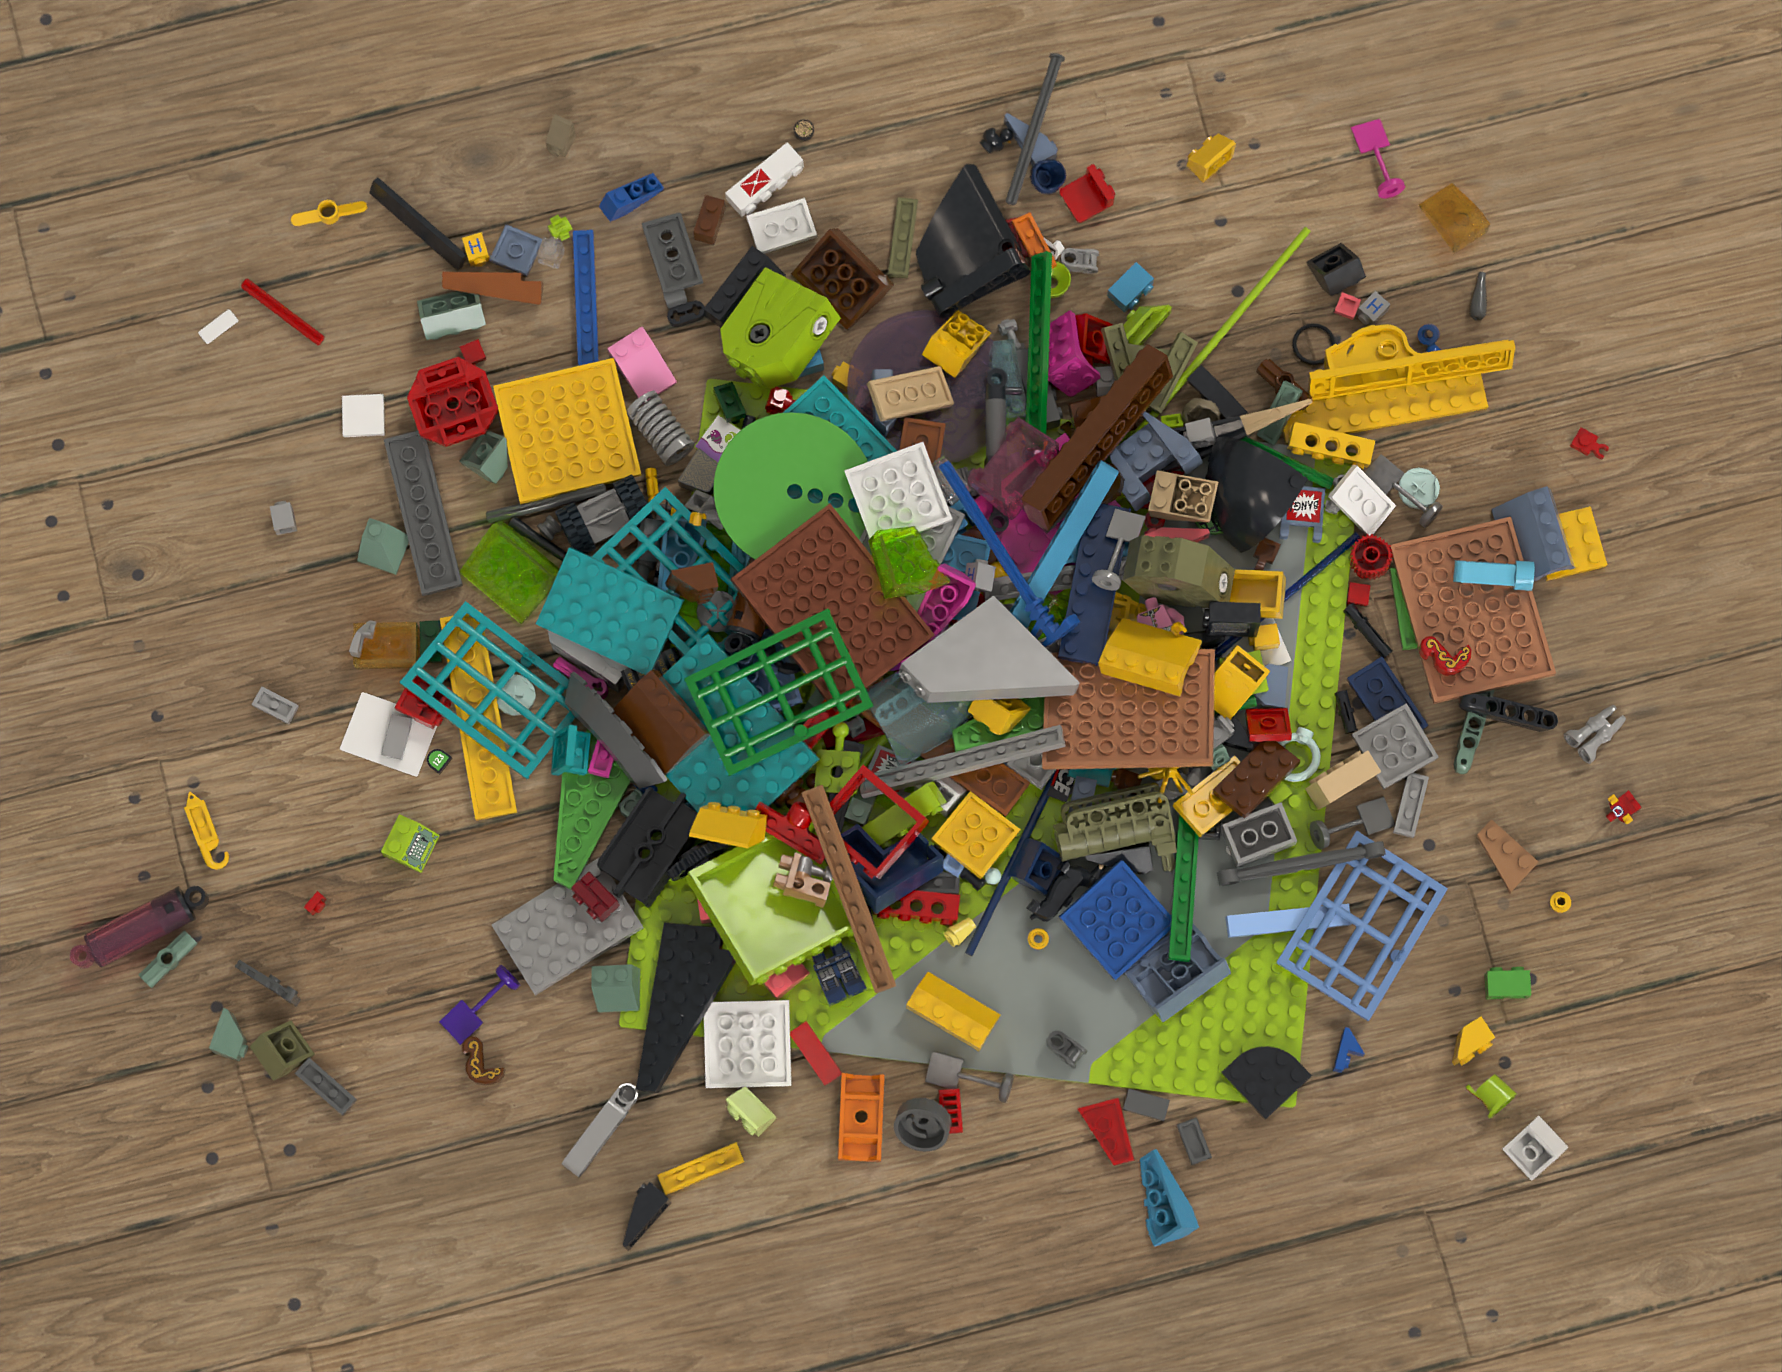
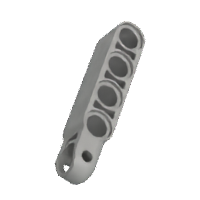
M625 1083L618 1087L563 1160L562 1165L578 1177L584 1173L637 1101L638 1090H636L634 1085Z

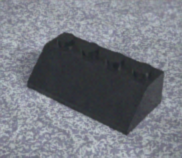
M751 246L703 309L704 316L721 328L765 267L786 277V274L767 255Z

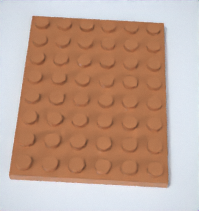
M1511 517L1391 545L1392 559L1418 651L1421 641L1427 636H1434L1452 657L1468 644L1472 650L1467 666L1453 676H1445L1437 672L1431 656L1427 660L1420 656L1433 704L1458 699L1460 696L1479 694L1556 675L1533 591L1514 590L1513 586L1453 582L1455 560L1515 564V561H1524Z
M1199 649L1194 663L1189 666L1184 678L1181 696L1101 674L1100 667L1095 666V664L1058 659L1059 653H1051L1080 684L1074 695L1050 696L1044 699L1043 729L1061 725L1066 747L1043 752V769L1213 766L1215 649Z

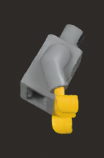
M696 490L685 504V507L691 512L689 523H693L694 526H701L702 520H704L713 528L718 530L724 529L717 514L714 497ZM673 507L671 508V515L676 512Z

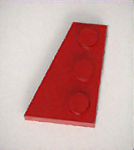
M1119 1098L1077 1108L1114 1166L1135 1161Z

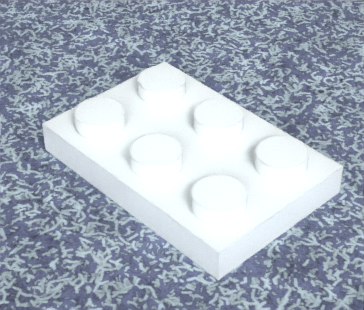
M805 198L747 215V221L756 248L764 254L817 238Z
M1353 465L1328 495L1365 535L1368 534L1369 536L1376 532L1396 507L1357 465Z

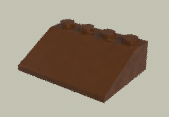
M839 228L829 229L791 273L805 288L829 300L841 318L839 323L846 330H849L894 286L883 272Z
M650 670L613 709L614 713L612 714H616L621 721L625 722L633 732L630 735L635 736L645 747L643 751L651 759H654L665 776L710 736L706 726L658 670Z

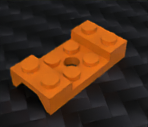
M842 1073L838 1160L881 1162L885 1075L870 1076ZM864 1111L868 1115L864 1123L856 1121L855 1115L857 1112Z

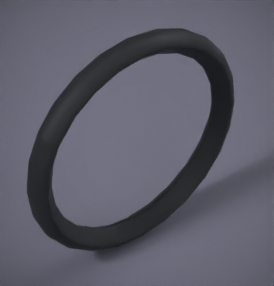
M1306 324L1299 328L1293 337L1292 347L1294 353L1306 364L1324 363V358L1311 361L1299 353L1297 338L1307 328H1320L1329 335L1331 346L1336 344L1334 335L1327 327L1321 324Z

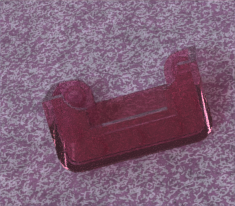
M1019 417L1014 422L1008 424L1005 430L1007 433L1006 441L984 469L981 467L973 469L968 476L969 485L1010 520H1013L1023 509L1024 506L1021 499L1024 492L1032 487L1037 476L1045 471L1049 461L1060 452L1058 442Z

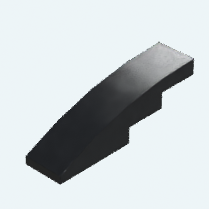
M1202 365L1187 378L1186 381L1201 394L1202 399L1216 403L1221 413L1220 419L1249 414Z

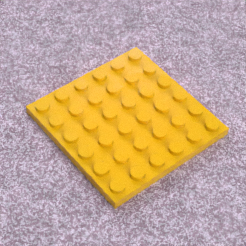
M614 358L493 386L504 436L507 439V449L520 504L601 483L604 485L614 483L631 474L634 478L642 476Z

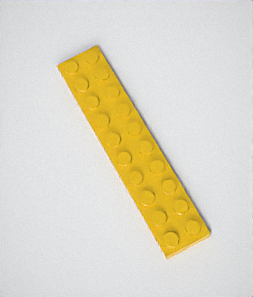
M1481 374L1312 400L1313 402L1303 411L1297 410L1291 414L1283 430L1285 444L1288 445L1294 422L1351 434L1484 410L1488 408L1482 376ZM1308 437V438L1305 439V442H1306V441H1312V440H1314V439L1311 438V437Z
M468 614L462 618L474 629L480 624ZM453 616L440 618L441 629L446 626ZM456 626L444 641V646L456 653L470 635ZM476 641L462 659L494 683L489 651ZM458 666L450 673L452 691L476 709L490 690ZM496 696L483 712V715L502 729ZM455 704L457 716L466 721L470 715ZM476 721L472 727L506 752L505 742ZM459 729L475 820L517 813L509 766Z

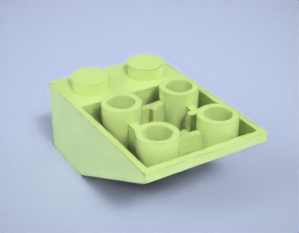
M746 1086L725 1099L728 1113L736 1121L740 1118L743 1128L751 1136L755 1133L759 1137L776 1120V1116Z

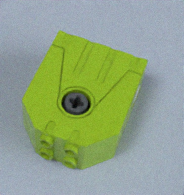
M765 267L720 329L723 352L729 359L728 363L736 369L735 373L743 379L748 377L756 386L761 387L763 385L770 389L796 381L841 318L826 297Z

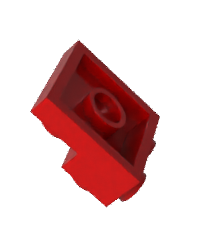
M419 676L413 679V682L424 691L430 686ZM407 688L403 690L394 707L396 711L413 718L416 722L431 729H434L436 725L440 726L444 719V716ZM437 690L432 695L445 707L449 708L452 701Z

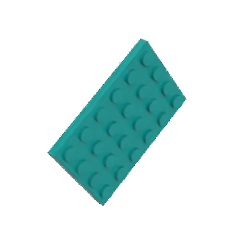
M570 547L536 625L646 675L650 670H654L684 599Z

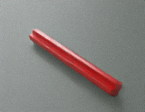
M245 279L242 282L241 287L248 294L316 345L322 344L325 339L324 335L251 280Z

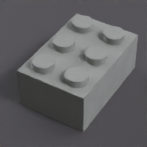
M1281 802L1249 814L1245 819L1241 817L1225 823L1221 827V832L1236 868L1293 847L1297 843Z

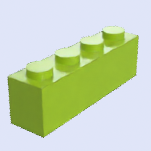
M934 781L926 783L904 798L924 817L929 814L932 816L938 814L943 810L941 806L947 803ZM895 804L863 826L862 829L884 850L893 844L892 839L897 836L899 839L909 832V828L917 822Z

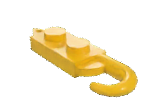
M189 792L187 805L184 809L204 862L211 869H222L229 861V853L227 851L224 853L225 857L222 862L216 863L213 861L210 851L218 846L219 837L205 801L200 800L193 793Z

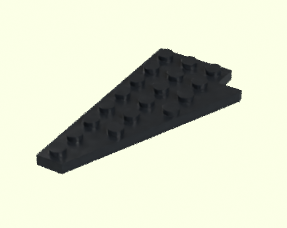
M664 922L636 1090L659 1093L736 963L730 951L722 949L724 941L715 927Z

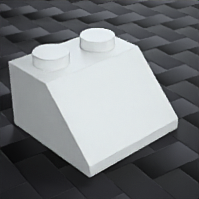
M1538 1116L1502 1150L1532 1181L1552 1164L1568 1146Z

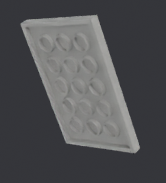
M598 859L586 865L579 880L590 871L618 900L620 906L603 922L598 918L593 920L586 912L588 908L584 904L579 905L572 898L574 894L572 890L558 883L492 924L493 929L535 996L643 929L641 922L623 894L620 898L613 894L617 885L609 874L599 870L597 866Z

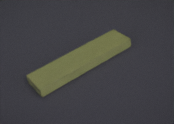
M898 197L888 268L889 277L908 279L918 199Z

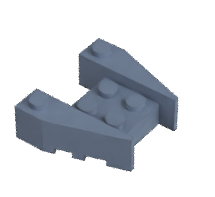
M1144 412L1142 415L1148 424L1118 445L1110 454L1111 462L1125 479L1122 493L1135 511L1150 502L1151 496L1142 483L1155 475L1157 471H1160L1176 460L1187 475L1203 464L1200 455L1187 438L1147 412Z

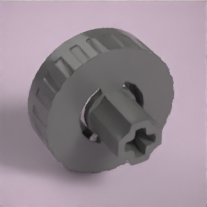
M913 1098L907 1100L899 1107L894 1122V1132L900 1142L911 1149L924 1152L934 1151L946 1143L952 1121L946 1108L936 1101L927 1098Z

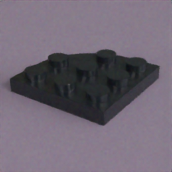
M1268 1046L1256 1047L1242 1053L1221 1072L1265 1120L1312 1077L1294 1056L1282 1049Z

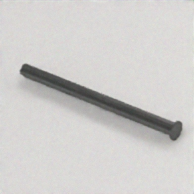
M1050 53L1049 55L1051 60L1006 197V203L1010 205H1016L1061 62L1065 61V57L1057 53Z

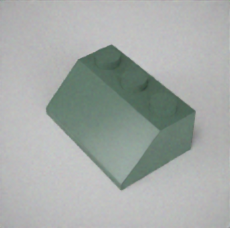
M454 291L417 301L426 340H437L445 335H456L462 331L476 330L486 325L478 294Z

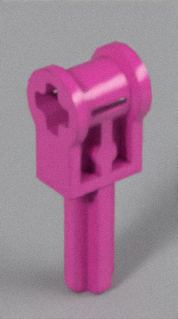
M558 657L555 660L554 668L569 678L572 672L577 673L587 682L585 687L588 686L591 690L601 686L602 692L597 691L602 699L607 697L608 688L603 679L594 678L562 657Z

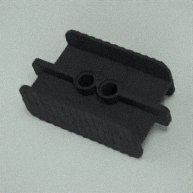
M652 787L646 789L641 799L630 812V815L625 819L621 828H619L614 838L610 841V844L603 851L601 857H599L597 863L599 870L606 872L619 881L613 892L616 897L620 898L625 891L645 904L646 907H651L671 878L667 873L668 870L679 862L678 858L690 850L698 839L689 837V832L698 812L685 805L687 801L685 793L682 792L673 803L654 791ZM655 832L662 833V838L658 841L651 839L652 834ZM644 849L650 850V855L647 858L639 857L640 852Z

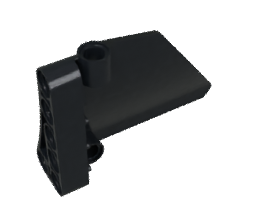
M966 164L941 201L916 250V257L924 278V284L921 285V289L928 300L932 302L940 318L948 317L979 298L1021 280L1031 273L1019 243L977 166Z

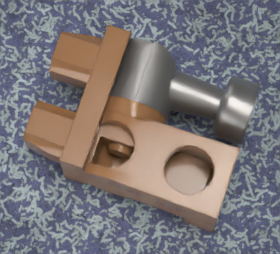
M795 853L794 857L782 855L778 868L789 871V874L786 876L777 873L773 886L784 890L783 895L816 903L815 906L823 908L832 880L829 866L826 869L815 866L809 857L801 856L798 853ZM811 875H812V876H817V877H823V879H822V880H818V879H815V878H811Z

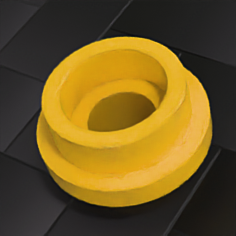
M1556 892L1550 898V906L1555 912L1564 913L1571 906V898L1565 892ZM1559 898L1563 899L1564 905H1559L1557 900Z
M1041 928L1033 929L1028 935V944L1033 949H1043L1049 942L1047 932ZM1036 936H1040L1042 938V941L1040 943H1036L1034 941V938Z

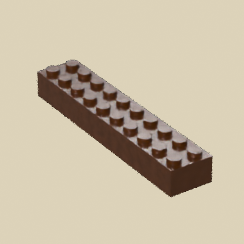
M1149 344L1138 351L1136 358L1130 365L1126 366L1122 376L1113 382L1109 392L1100 398L1096 408L1087 414L1083 424L1075 429L1070 440L1065 442L1057 456L1049 461L1045 471L1040 473L1032 487L1024 492L1021 501L1029 520L1049 531L1082 490L1100 460L1104 462L1173 377L1166 354Z

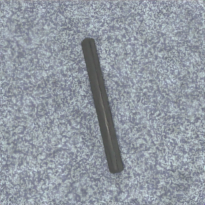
M601 483L533 502L487 511L486 517L489 523L572 502L595 498L607 492L606 486Z

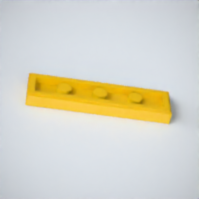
M737 1142L657 1176L666 1196L745 1162Z

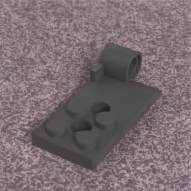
M681 212L641 223L667 308L670 309L688 303L684 289L702 284L703 280ZM665 233L672 234L670 240H663L661 237ZM670 251L678 252V255L674 258L667 256Z

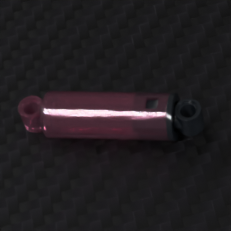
M178 886L84 935L86 944L73 947L70 951V960L73 964L83 969L92 966L94 961L99 967H104L196 920L193 910L204 909L209 903V896L199 886L188 888L185 894ZM201 893V900L193 903V895ZM81 952H86V959L79 962L78 955Z

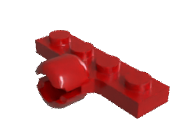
M798 801L793 803L787 815L780 814L762 802L758 803L755 810L760 811L762 815H767L765 830L767 833L821 865L824 862L825 855L819 838L809 830L812 819L805 803Z

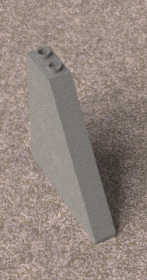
M994 595L902 662L898 673L901 679L914 689L916 695L923 698L927 703L1070 696L1077 692L1080 684Z

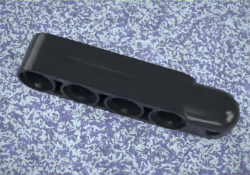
M1470 694L1459 697L1458 705L1462 710L1478 714L1483 718L1538 732L1554 729L1558 724L1557 715L1549 710L1494 696L1486 697ZM1486 703L1490 705V711L1487 710ZM1505 708L1509 710V716L1506 715ZM1524 713L1528 715L1527 721L1524 718ZM1543 717H1544V718L1546 719V721H1547V725H1546V726H1545L1544 723H1543Z

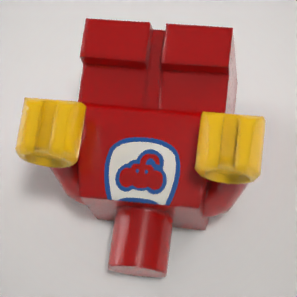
M1629 790L1619 798L1613 794L1608 797L1609 806L1612 811L1606 817L1610 822L1618 818L1621 822L1628 825L1633 821L1631 816L1642 809V807Z

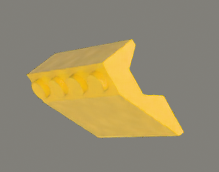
M1122 618L1101 654L1098 662L1100 671L1104 675L1181 696L1184 678L1189 666L1195 661L1202 640L1178 634L1179 637H1176L1171 631Z

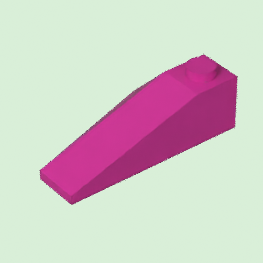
M945 563L938 566L917 612L934 633V637L919 647V649L931 642L966 606L976 587V583L967 575Z

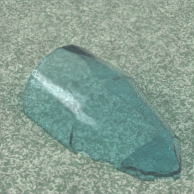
M899 671L866 689L874 705L870 710L880 724L893 749L898 767L911 762L951 739L952 730L965 724L971 718L972 714L968 712V709L973 700L927 703L923 698L916 695L914 689L908 683L901 679L898 674Z

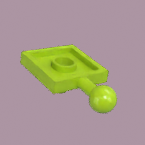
M844 722L832 728V732L836 737L835 750H817V756L820 760L816 763L815 787L823 785L825 793L838 794L859 770L860 752L843 751L844 738L849 733V727ZM836 766H840L843 769V774L839 778H834L832 775V770ZM858 789L852 795H857Z

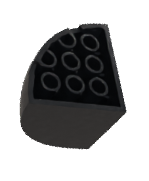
M1217 437L1208 458V471L1205 476L1206 480L1218 482L1212 517L1223 532V536L1240 552L1248 551L1256 546L1275 528L1290 509L1308 480L1274 455L1250 443L1231 437Z

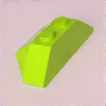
M1170 305L1140 306L1136 311L1132 310L1126 317L1127 321L1123 325L1128 344L1142 346L1171 314L1172 307Z

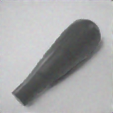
M1485 272L1478 273L1477 284L1471 301L1470 316L1474 320H1482L1486 316Z

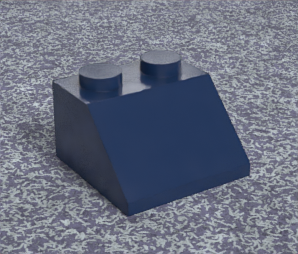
M1025 838L1007 875L1018 883L1046 896L1054 878L1061 874L1057 867L1062 860L1059 853L1045 843Z

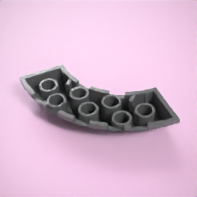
M572 672L570 674L565 704L574 717L597 738L617 762L630 782L640 789L665 782L667 780L666 776L654 759H651L645 751L642 752L645 747L635 736L630 735L633 732L625 722L621 721L616 714H612L614 713L612 707L601 698L594 688L591 690L588 686L585 687L587 682L577 673Z

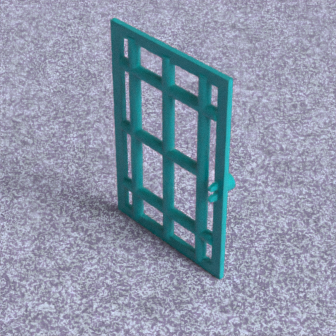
M666 487L591 556L604 562L602 558L608 554L619 565L617 569L647 582L631 566L647 550L670 572L678 569L654 544L672 528L700 557L692 566L713 562L715 573L735 592L732 596L734 601L738 589L731 581L732 577L677 523L682 517L689 523L691 512ZM664 499L676 510L671 516L660 505ZM654 510L665 522L651 536L647 537L637 525ZM689 523L706 540V547L709 550H716L738 573L745 568L702 523L701 526H694L693 523ZM631 532L642 544L629 557L624 559L614 547ZM669 588L666 590L667 592L673 595L675 594V592ZM710 600L708 603L702 604L708 611L709 609L717 610V607ZM728 600L719 609L726 610V612H719V619H717V612H710L713 616L706 622L711 627L718 621L723 626L727 625L728 618L725 615L732 609V602ZM678 614L675 623L690 638L684 643L671 630L667 639L685 655L709 631V628L706 625H702L695 631ZM726 638L719 644V646H720L724 651L726 650V649H725V640H726Z
M466 601L404 678L400 680L401 685L526 780L529 779L531 773L553 747L554 734L570 725L575 719L565 704V697L562 696L563 692L568 689L569 679ZM466 614L480 623L476 629L462 620ZM458 626L470 636L459 650L454 653L442 643L454 628ZM486 628L522 655L520 663L482 635ZM476 641L509 665L496 684L462 659ZM438 651L450 661L439 675L434 678L422 668L433 654ZM534 664L558 682L559 685L554 690L527 668ZM456 666L490 690L476 709L442 684ZM516 671L549 695V698L536 714L502 690ZM416 676H419L430 685L426 691L413 682ZM437 690L469 714V718L464 721L432 697V695ZM496 696L530 721L516 739L483 715V712ZM555 702H558L569 713L558 727L554 729L542 719ZM478 721L510 746L507 751H503L474 729L472 726L475 722ZM537 726L550 737L539 751L534 754L522 744ZM516 752H519L530 761L526 767L513 758Z

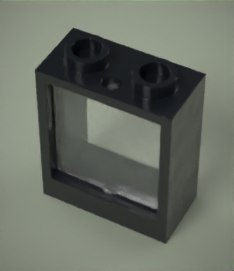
M1210 601L1208 609L1204 610L1202 627L1206 629V636L1257 637L1260 626V603Z

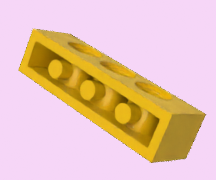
M1294 422L1287 449L1292 450L1291 453L1296 455L1306 453L1312 455L1311 457L1317 460L1327 458L1331 459L1334 464L1344 465V463L1352 464V466L1357 465L1361 470H1364V467L1368 468L1371 463L1375 441ZM1308 437L1313 438L1316 445L1313 447L1308 446L1305 439ZM1332 442L1336 446V450L1333 452L1328 451L1325 444ZM1346 448H1354L1356 455H1347Z

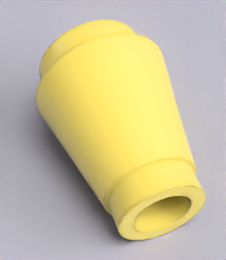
M968 917L966 920L948 927L944 937L951 946L960 945L976 928V925Z

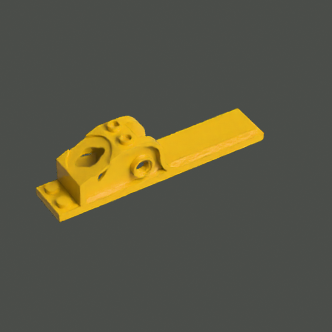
M1388 324L1370 325L1354 332L1350 338L1340 344H1334L1325 350L1324 370L1318 369L1309 372L1308 394L1312 396V400L1508 370L1512 369L1515 343L1514 340H1501L1418 353L1409 346L1407 337L1400 328ZM1354 345V347H1352L1350 352L1347 354L1350 346Z

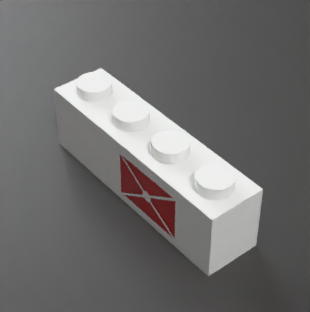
M788 143L784 144L725 193L726 200L741 217L745 214H751L756 209L757 204L761 201L765 202L771 197L774 190L783 188L790 177H795L801 173L804 167L803 159Z

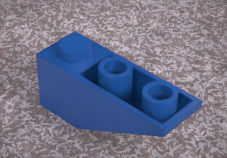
M651 173L607 192L599 207L611 222L627 215L662 192L664 187L654 173Z

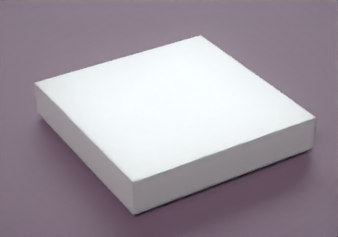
M383 394L342 396L343 437L385 436Z

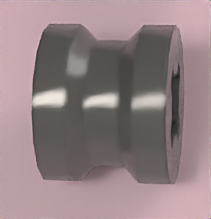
M550 515L546 517L545 522L537 525L539 531L549 541L554 539L556 533H560L563 530Z

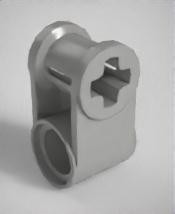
M1067 248L1062 252L1059 262L1064 264L1069 272L1095 274L1098 273L1096 265L1099 251L1095 249ZM1072 257L1074 262L1067 263L1064 258Z

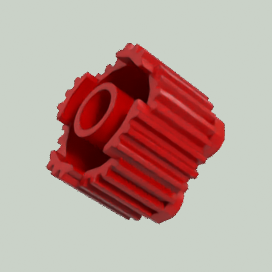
M1366 534V537L1362 536L1361 540L1358 539L1352 546L1349 558L1350 565H1352L1351 569H1354L1353 572H1356V575L1361 579L1365 578L1366 580L1369 578L1371 580L1373 578L1375 580L1376 577L1379 579L1380 575L1384 576L1391 565L1393 556L1392 549H1390L1391 545H1388V542L1385 543V539L1377 538V535L1373 536L1371 534L1369 536ZM1368 554H1371L1372 557L1376 558H1374V560L1367 559Z

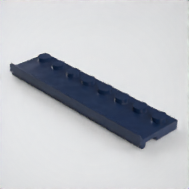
M1100 504L1080 538L1066 617L1076 614L1080 623L1061 638L1058 659L1078 663L1085 662L1099 667L1098 662L1107 641L1116 590L1111 591L1100 588L1093 583L1092 577L1097 570H1108L1118 539L1106 537L1115 509L1131 512V508L1127 509ZM1123 541L1114 569L1112 571L1118 576L1125 541Z

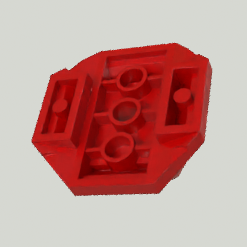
M460 357L420 369L407 396L420 437L444 447L485 434L499 411L486 372ZM451 402L459 403L454 409L448 408Z

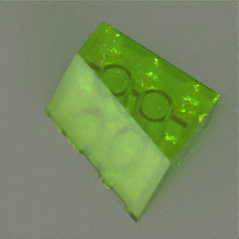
M915 526L877 530L868 540L884 598L923 594L951 582L947 575L944 576L937 569L940 564L936 559H933L927 550L928 546Z

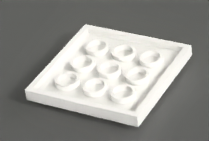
M923 442L844 471L873 549L952 521L950 511Z
M789 1000L712 1002L704 1015L706 1088L791 1086Z

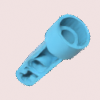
M1455 560L1453 582L1513 586L1514 590L1532 591L1535 565L1534 562L1515 561V564Z

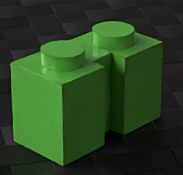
M1493 967L1484 974L1486 999H1524L1531 996L1530 970H1524V967H1512L1511 971H1503L1502 967Z

